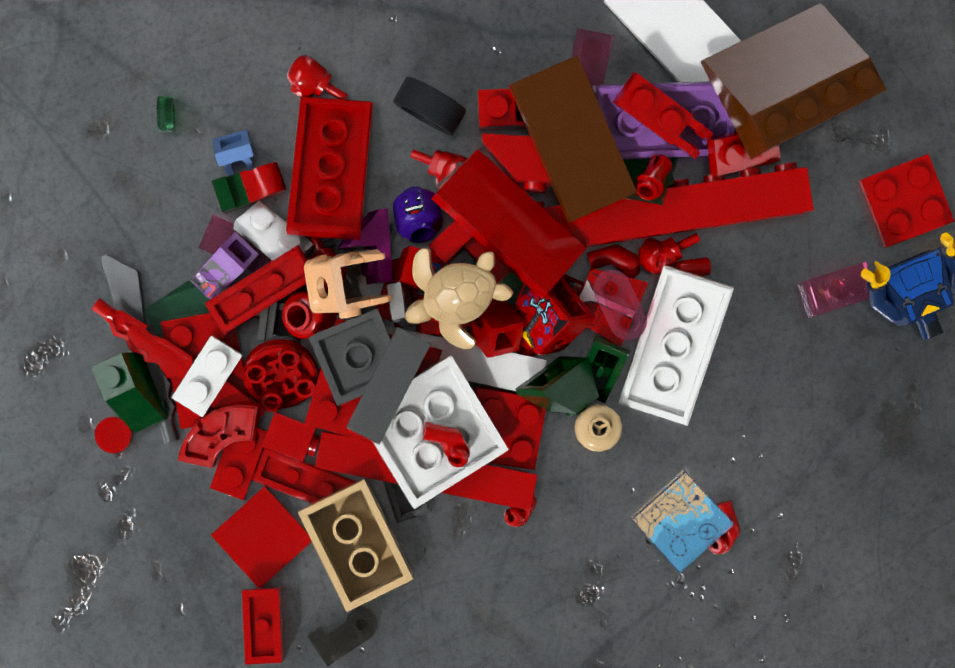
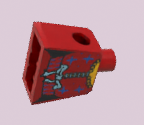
M563 277L543 299L524 283L513 307L525 322L518 352L521 355L534 357L536 354L544 355L560 352L594 320L595 316Z

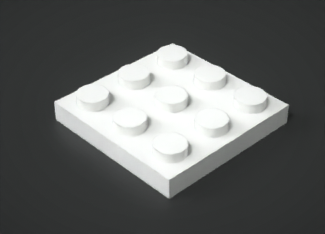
M452 355L446 356L414 376L380 445L373 442L414 509L509 450ZM425 422L449 426L461 431L470 449V457L466 465L460 468L453 467L448 462V458L440 443L422 440Z

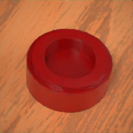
M120 417L105 418L95 429L97 445L108 453L124 451L131 444L133 438V431Z

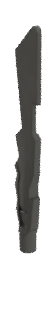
M103 255L101 261L115 308L123 310L145 323L139 271L109 255ZM146 362L168 419L158 423L164 442L167 444L177 441L179 438L174 424L176 404L170 396L172 382L165 376L157 363Z

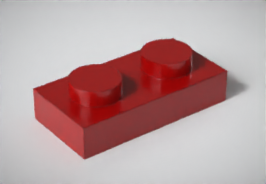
M737 132L714 136L707 140L710 174L720 176L780 161L779 146L751 159Z
M257 427L256 439L253 442L238 441L224 448L210 489L243 501L246 499L253 475L264 449L262 444L267 430Z

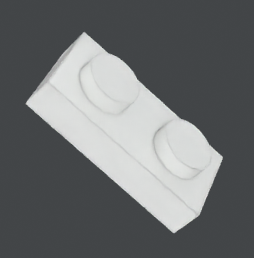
M260 201L238 217L233 227L235 231L272 261L297 245L301 247L307 257L311 254L314 245L304 236L287 235V222Z
M211 335L171 398L203 417L243 354Z

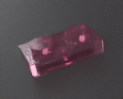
M578 28L572 57L578 55L591 87L592 85L604 84L613 35Z

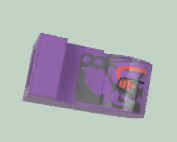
M234 232L190 281L206 297L212 299L226 286L228 287L259 254ZM235 247L243 253L244 262L236 257L228 248Z

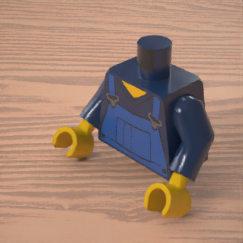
M948 232L940 236L941 243L946 247L943 252L941 247L935 248L889 267L875 261L876 269L874 273L866 268L861 271V277L868 281L867 289L870 307L889 322H894L897 326L916 322L923 340L943 333L936 313L953 306L955 240H953V237Z

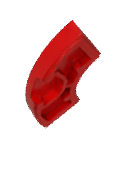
M253 402L231 403L209 412L186 435L179 451L178 461L213 468L217 463L220 452L229 444L238 441L253 442L256 439L261 404Z

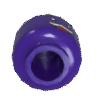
M413 186L405 189L403 193L396 197L393 202V215L397 232L402 237L415 243H422L434 238L443 225V217L440 206L431 199L435 195L434 192Z

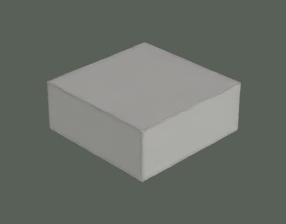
M402 282L387 285L388 295H392V301H389L392 321L404 328L417 325L405 320L407 309L414 303L412 289Z

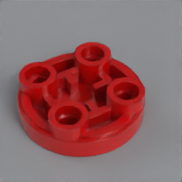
M275 339L258 345L249 353L244 364L243 380L249 395L260 403L264 410L276 412L279 409L296 406L313 395L317 381V368L313 356L304 346L291 340Z

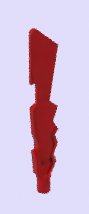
M101 298L92 306L91 310L109 323L113 335L125 339L130 351L142 354L144 362L157 363L167 378L185 377L193 364V356L167 339L153 335L146 330L149 325L123 310L114 309ZM226 381L212 402L211 407L215 410L231 403L256 402ZM260 407L259 417L265 413L262 407Z

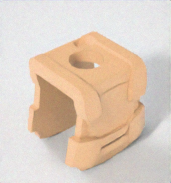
M378 249L359 252L352 251L338 254L332 258L331 256L321 255L306 261L304 272L311 311L313 313H339L340 318H349L362 315L361 308L392 301V295H371L345 299L340 268L382 260L386 258L385 253H381ZM324 279L328 286V295L324 289Z

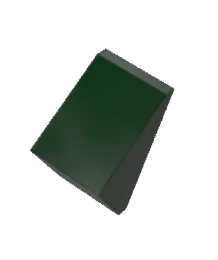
M597 336L594 337L586 358L589 359L599 398L596 400L606 403L629 357L630 351Z

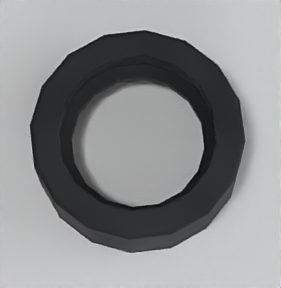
M408 76L393 99V103L409 115L451 136L466 113V109L449 96L420 80Z

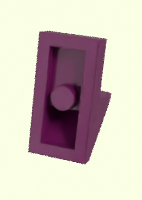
M388 208L368 212L362 219L361 240L345 239L338 247V250L364 249V251L378 249L381 253H385V259L361 263V271L363 276L366 277V285L393 282Z

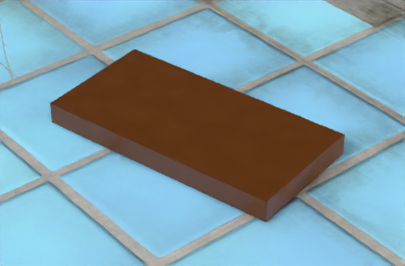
M578 55L508 85L568 223L637 193Z

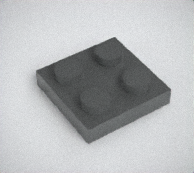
M378 308L309 337L337 406L363 395L391 340Z

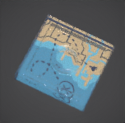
M685 469L630 517L679 573L734 526V523Z

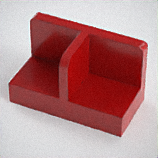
M282 585L274 586L273 588L243 589L242 611L245 665L282 663L285 659Z

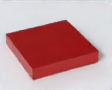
M267 486L258 491L211 534L213 539L258 588L265 585L312 542L305 528Z

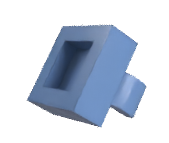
M248 129L213 139L214 154L218 166L225 165V171L229 176L234 174L232 163L236 161H244L247 170H252V157H254Z

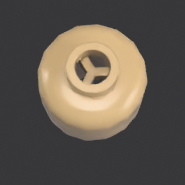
M594 404L587 406L578 414L575 420L574 432L576 439L583 447L591 451L602 452L611 449L618 443L622 435L623 426L619 415L614 409L606 405ZM602 421L604 424L598 426L595 422ZM592 426L597 429V435L593 433ZM606 427L605 433L601 435V429Z

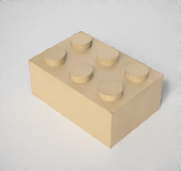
M362 478L298 511L346 612L413 580L414 574L367 478Z

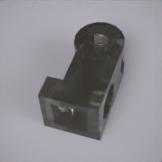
M359 606L348 614L346 621L328 633H325L320 625L308 633L307 637L328 667L371 638L377 630L378 618L371 608Z

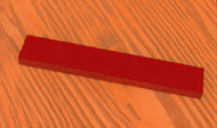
M322 431L315 468L398 484L375 445L340 434ZM486 464L441 493L531 511L538 474Z

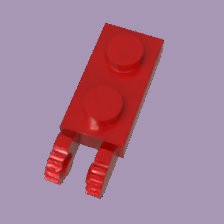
M636 72L632 73L613 100L616 106L672 146L674 144L694 159L699 156L700 151L697 150L696 146L679 137L685 127L688 126L694 130V133L702 139L710 140L714 134L703 124L692 118L693 114Z

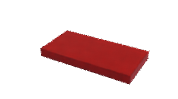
M300 97L286 227L287 235L361 240L373 102Z
M478 149L431 198L488 251L493 252L494 256L541 299L549 293L586 250V247Z

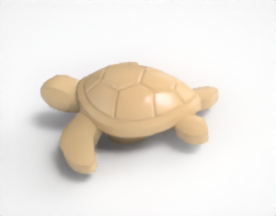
M424 248L415 254L412 266L413 279L417 286L425 292L424 299H419L409 306L405 313V320L411 324H420L434 318L439 321V329L444 339L456 347L470 349L475 346L476 340L461 324L471 322L480 317L490 305L492 298L505 301L513 295V291L505 283H496L494 275L490 273L495 266L493 252L483 253L476 265L452 263L444 266L435 274L432 266L431 251L429 248Z

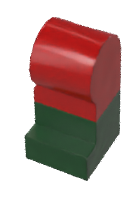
M277 162L212 180L221 211L225 215L253 205L258 201L261 202L279 195L287 190Z

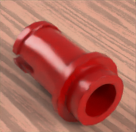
M662 154L657 163L658 155H652L644 173L640 174L635 180L637 194L645 200H653L662 194L664 190L663 182L672 169L671 160Z

